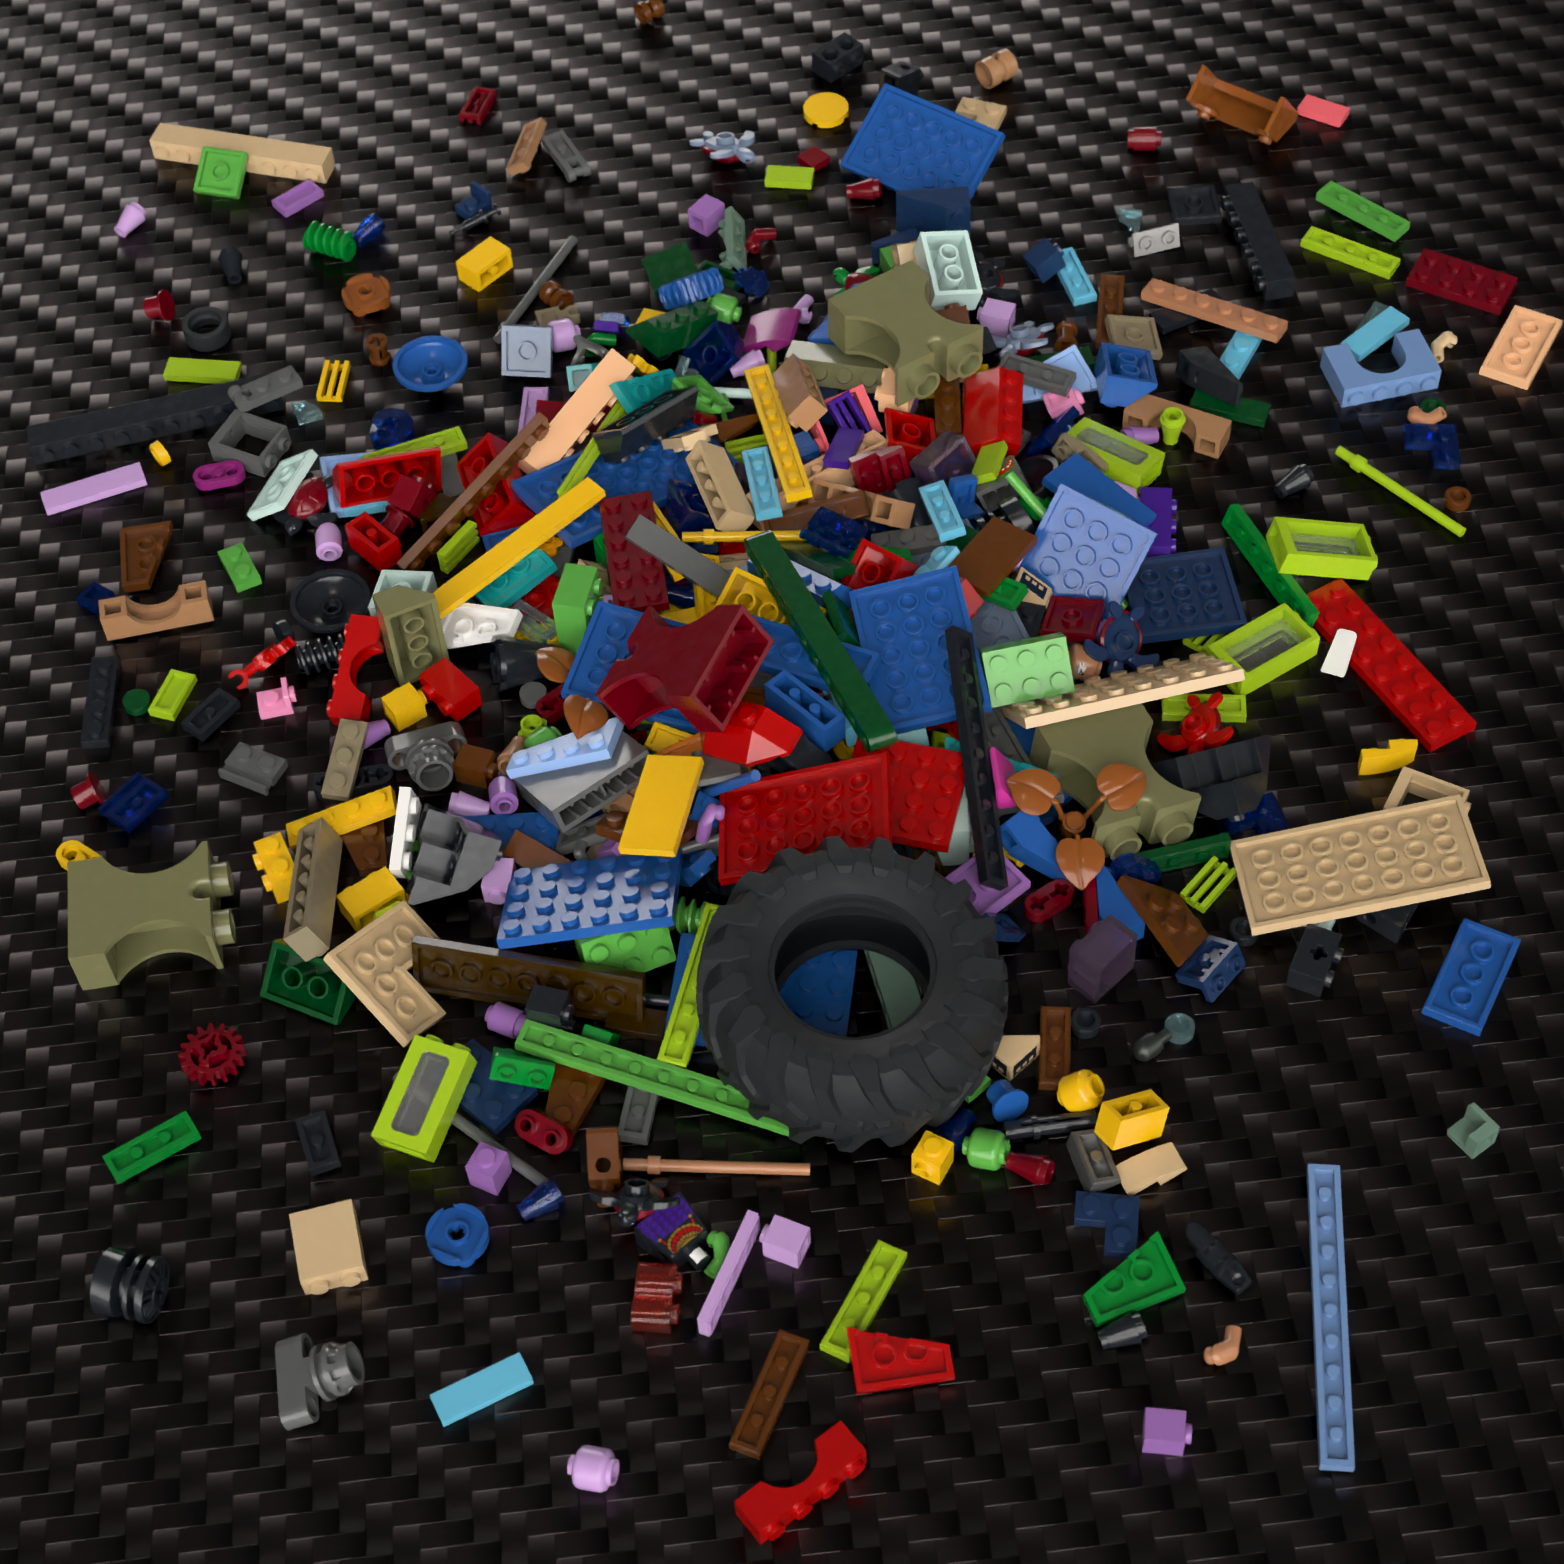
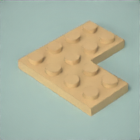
M405 900L331 950L323 958L326 964L403 1047L410 1044L415 1035L420 1036L446 1014L439 1004L408 972L413 967L411 942L415 935L435 939L440 938Z

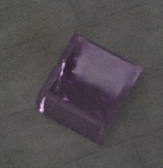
M944 431L911 460L909 464L916 477L920 478L925 485L944 480L948 489L950 478L972 473L976 458L964 435Z
M1111 914L1102 922L1100 920L1095 922L1089 934L1082 940L1077 939L1069 949L1067 983L1095 1004L1134 968L1137 934Z

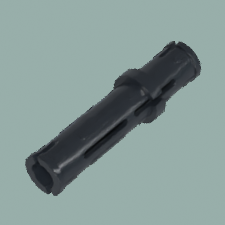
M1095 1109L1037 1117L1034 1114L1030 1115L1028 1119L1002 1121V1130L1006 1140L1028 1137L1037 1140L1043 1135L1094 1129L1097 1122V1114Z

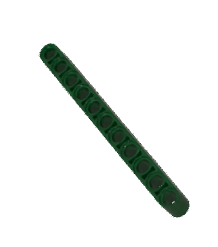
M767 530L745 538L744 546L749 559L866 751L872 753L896 744L897 735L891 721L771 530Z

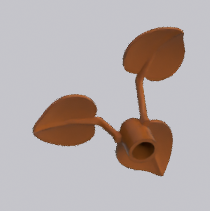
M558 647L541 648L535 652L537 665L541 673L551 681L564 683L576 655ZM573 694L568 696L563 703L566 720L577 739L599 730L608 721L609 716L605 707L599 702L591 701L588 697L585 699L580 695Z
M1114 763L1105 766L1099 772L1096 779V787L1103 795L1084 814L1077 811H1071L1067 814L1063 813L1059 801L1054 798L1060 791V783L1052 773L1046 770L1026 769L1010 776L1006 784L1010 789L1016 806L1027 815H1043L1049 811L1051 803L1054 804L1059 815L1058 819L1062 821L1060 832L1064 837L1056 847V862L1065 878L1082 891L1099 874L1105 862L1104 850L1096 840L1092 838L1080 839L1086 826V820L1105 799L1109 807L1114 811H1125L1132 808L1144 793L1146 774L1142 770L1126 764Z

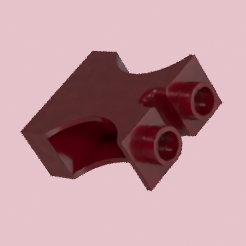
M742 604L717 605L700 619L687 625L673 628L666 623L652 606H647L627 641L631 656L627 659H617L595 695L628 730H633L642 721L658 712L677 708L699 732H724L774 640Z

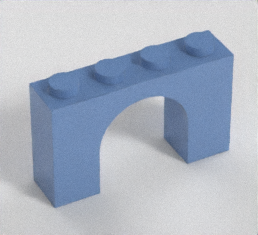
M1415 329L1395 333L1391 352L1400 369L1391 373H1374L1361 367L1347 343L1323 348L1320 367L1341 408L1438 388L1441 368L1420 330Z

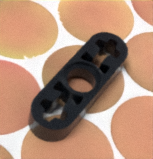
M386 764L359 767L356 778L361 781L358 785L354 786L352 797L366 795L387 786L393 787L395 778L392 768ZM326 772L316 775L312 780L315 796L322 801L333 800L322 798L321 795ZM379 776H384V780H379Z

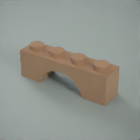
M1150 394L1125 407L1123 429L1126 426L1162 429L1160 415L1168 407L1181 409L1186 418L1181 432L1190 437L1194 445V451L1219 459L1230 438L1232 420Z
M814 478L811 488L813 497L809 498L808 504L861 489ZM865 491L870 517L865 519L892 527L910 528L915 508L914 503Z
M205 580L178 585L177 592L172 598L154 605L136 603L125 595L98 600L100 621L108 641L214 621L212 600Z

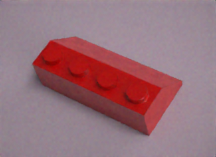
M996 367L971 375L965 379L961 452L978 457L982 446L1005 441L1008 446L1005 458L1010 455L1016 456L1022 441L1023 373L1003 367Z
M488 432L456 464L464 490L509 444L508 442ZM518 463L513 466V471L507 478H502L496 484L494 492L489 497H484L478 504L473 518L475 523H477V529L481 537L482 535L522 526L536 516L511 487V481L523 477L520 468L517 467Z
M438 446L337 463L332 469L333 491L340 507L346 508L389 500L401 474L411 478L412 474L426 480V483L436 487L435 492L442 491L441 449Z

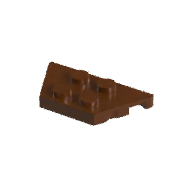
M1122 875L1117 881L1118 887L1177 967H1181L1186 959L1209 936L1202 927L1200 920L1193 915L1187 907L1185 900L1177 892L1127 875Z

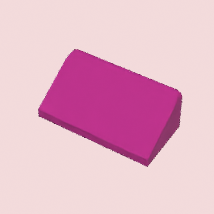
M990 747L991 750L989 752L998 809L1017 807L1006 784L1007 779L1014 774L1013 765L995 747Z

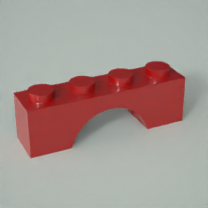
M351 614L349 623L345 624V643L338 654L339 670L338 674L335 673L333 676L332 687L334 692L332 699L328 700L326 708L327 715L334 725L339 726L340 719L369 721L372 702L366 694L358 690L356 679L360 667L367 659L384 653L385 645L378 617Z
M841 1420L814 1440L817 1463L814 1471L805 1481L788 1488H778L760 1481L734 1501L736 1515L761 1545L768 1539L770 1541L777 1539L791 1521L795 1518L797 1520L804 1518L812 1510L813 1504L821 1498L828 1499L838 1490L840 1483L848 1477L850 1479L857 1477L864 1470L867 1463L866 1449Z

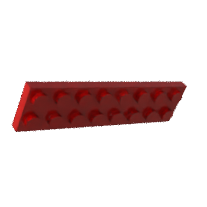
M1342 578L1306 594L1320 612L1313 626L1330 644H1332L1338 629L1354 631L1357 634L1349 665L1429 752L1475 730L1477 722Z

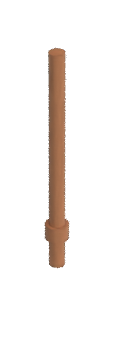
M648 1156V1159L623 1158V1171H647L648 1174L660 1175L661 1172L810 1176V1163L661 1159V1156Z

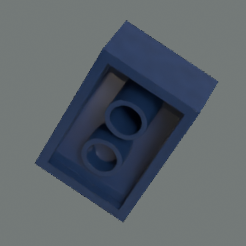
M968 186L896 191V231L901 232L916 227L919 235L920 232L968 230L970 238L971 204Z

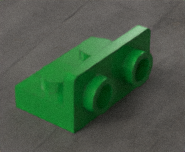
M494 1047L491 1056L489 1079L549 1090L555 1071V1063L513 1049Z

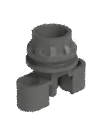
M450 721L392 736L385 742L384 749L391 768L395 770L407 769L412 780L422 789L438 791L445 788L451 782L454 772L452 765L455 760L454 756H457L463 743L467 744V740L462 726L458 722Z
M302 1333L277 1341L275 1344L279 1416L286 1430L296 1429L319 1420V1395L325 1401H333L337 1397L348 1394L353 1386L362 1384L364 1381L365 1370L363 1360L358 1348L352 1342L339 1344L331 1341L325 1344L313 1345L310 1336L307 1333Z

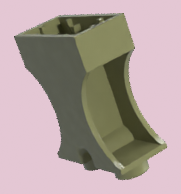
M913 260L828 299L829 339L845 355L867 356L889 366L895 373V405L897 407L915 398L930 396L939 386L940 375L949 382L958 377L967 378L982 366L983 326L981 324L973 325L954 322L936 313L929 305V276Z
M1142 703L1038 726L1035 729L1029 756L1033 766L1058 774V780L1063 793L1077 800L1086 811L1103 795L1096 787V779L1099 772L1105 766L1114 763L1126 764L1140 769L1146 774L1144 793L1132 808L1125 811H1114L1109 807L1105 799L1090 815L1094 824L1091 838L1102 846L1105 858L1110 857L1113 861H1117L1120 856L1137 853L1140 850L1142 841L1137 833L1143 835L1149 845L1162 842L1164 846H1169L1185 841L1193 832V823L1201 801L1199 793L1184 790L1171 784L1151 766L1145 751L1153 720Z
M202 841L190 856L177 865L154 873L126 872L112 866L103 857L67 862L68 960L83 991L119 985L124 976L135 966L151 957L165 953L184 952L195 954L210 961L217 969L224 968L223 945L236 943V927L231 908L221 909L220 897L234 895L233 876L228 861L215 863L208 841Z

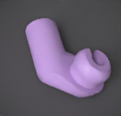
M805 294L793 307L802 312L799 319L801 324L809 323L813 317L812 311L809 313L808 309L814 300L808 294Z

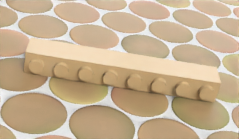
M159 123L149 140L155 159L199 165L203 146L241 151L249 154L246 172L304 181L310 179L313 182L324 184L327 183L335 168L331 147Z

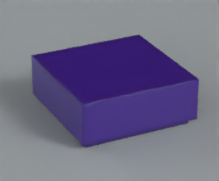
M596 320L594 321L593 330L595 332L616 334V337H622L623 328L618 322Z

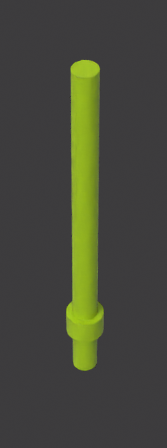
M1342 446L1336 449L1335 455L1349 463V467L1356 472L1364 473L1457 536L1462 537L1466 532L1465 527L1368 464V460L1361 455H1354Z

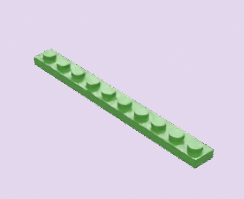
M529 1019L525 1020L515 1041V1050L789 1136V1127L771 1117L763 1116L756 1121L748 1113L750 1101L731 1085L724 1086L719 1079Z

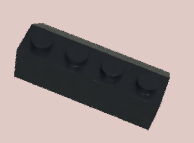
M697 386L667 390L592 434L604 462L615 461L616 464L623 463L631 458V453H638L649 448L648 443L654 440L656 442L668 436L667 432L671 429L677 430L686 425L685 421L693 417L698 396Z

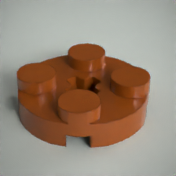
M363 273L350 278L346 282L347 286L344 289L342 288L341 291L346 308L353 311V314L358 317L388 308L390 306L391 291L389 283L384 277L379 275V279L373 277L372 273Z

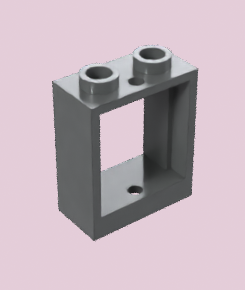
M235 409L208 444L214 461L237 460L243 464L246 472L265 478L271 469L275 468L282 455L289 450L291 439L287 426ZM245 434L270 442L259 456L234 448Z

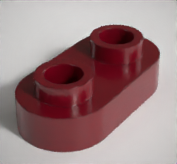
M539 1109L523 1110L515 1119L517 1134L522 1139L550 1154L566 1152L573 1143V1134L569 1126ZM527 1120L531 1123L530 1130L526 1126ZM552 1134H554L556 1137L555 1144L551 1140Z

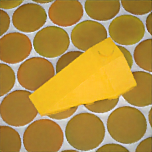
M735 567L714 608L717 605L742 604L751 615L790 626L763 580ZM819 606L826 617L828 613L827 610Z

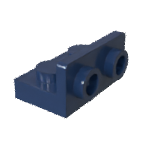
M1209 935L1175 975L1179 983L1201 989L1206 1001L1213 1003L1244 968L1245 960L1238 943Z

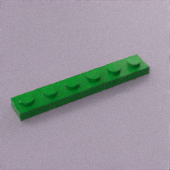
M1239 503L1230 504L1221 523L1223 528L1280 605L1286 603L1300 615L1301 619L1309 627H1313L1320 612L1291 574L1278 573L1268 542Z

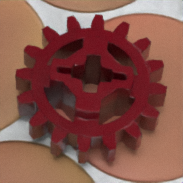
M209 1023L208 1030L205 1031L199 1026L197 1027V1035H187L189 1043H181L180 1046L183 1052L178 1054L182 1070L184 1074H188L190 1081L193 1082L198 1078L201 1086H204L207 1080H211L212 1085L216 1086L217 1079L221 1078L226 1083L228 1082L227 1075L231 1073L237 1076L239 1073L236 1066H244L245 1064L243 1056L247 1055L241 1035H237L233 1027L227 1031L223 1023H221L218 1029H214L213 1024ZM228 1043L232 1047V1050H229L228 1046L225 1044ZM194 1059L200 1064L199 1066L194 1063Z

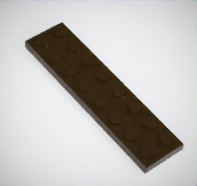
M415 935L411 942L413 977L430 993L490 1003L500 1001L510 1006L525 1008L533 985L536 984L569 991L571 1004H574V1017L606 1022L608 1012L613 1011L637 1015V1021L642 1022L646 1012V973L417 935Z

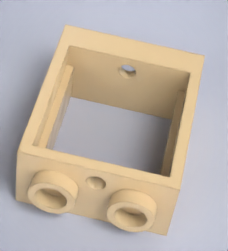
M1403 766L1383 810L1402 806L1408 792L1427 800L1461 794L1467 814L1472 803L1467 802L1470 790Z

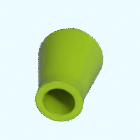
M1168 407L1160 415L1163 442L1167 445H1175L1178 442V437L1186 421L1183 411L1177 407Z

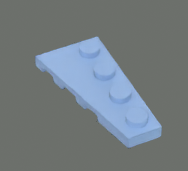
M615 717L609 719L599 730L588 733L580 739H577L572 732L536 746L519 750L512 754L506 772L510 779L611 759L624 724Z

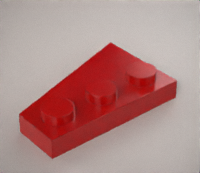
M846 1327L857 1395L955 1379L949 1344L914 1338L905 1339L888 1336L885 1333H870Z

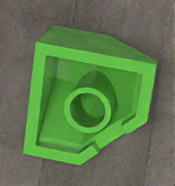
M700 374L675 377L672 381V389L697 386L698 396L695 413L731 412L735 408Z

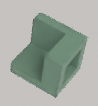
M1472 1102L1468 1105L1465 1116L1448 1128L1446 1134L1471 1159H1474L1495 1143L1500 1126L1476 1103Z

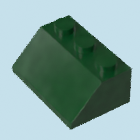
M700 300L626 328V333L659 358L713 338L718 312L706 302Z
M283 938L273 940L260 993L261 997L334 1025L340 1024L357 997L323 960L331 950L328 949L322 956H316L305 962Z

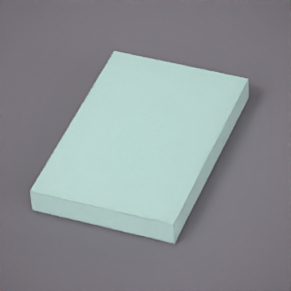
M311 449L280 461L247 512V516L252 521L284 510L318 457V454Z

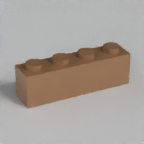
M793 353L772 374L776 383L774 387L779 392L778 398L783 403L782 409L787 413V421L794 428L800 427L807 432L828 409L811 367Z

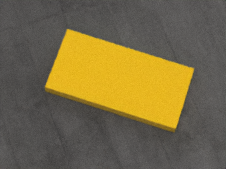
M647 755L618 846L620 854L676 857L704 766L702 757Z

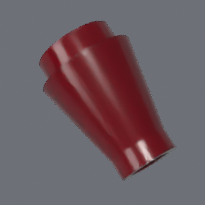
M874 177L846 186L848 199L876 201L877 198L882 197L880 178L874 179Z
M1011 1151L1008 1154L1005 1166L1006 1169L1014 1171L1039 1186L1041 1183L1049 1184L1054 1173L1055 1162L1050 1160L1047 1155Z

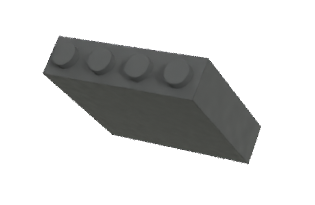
M622 730L611 759L514 778L513 781L522 798L559 831L565 833L636 787L639 783L647 755L650 754L645 747Z

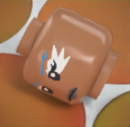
M1074 643L1068 648L1073 679L1084 681L1085 678L1100 674L1103 662L1099 663L1091 659L1084 651L1082 644Z

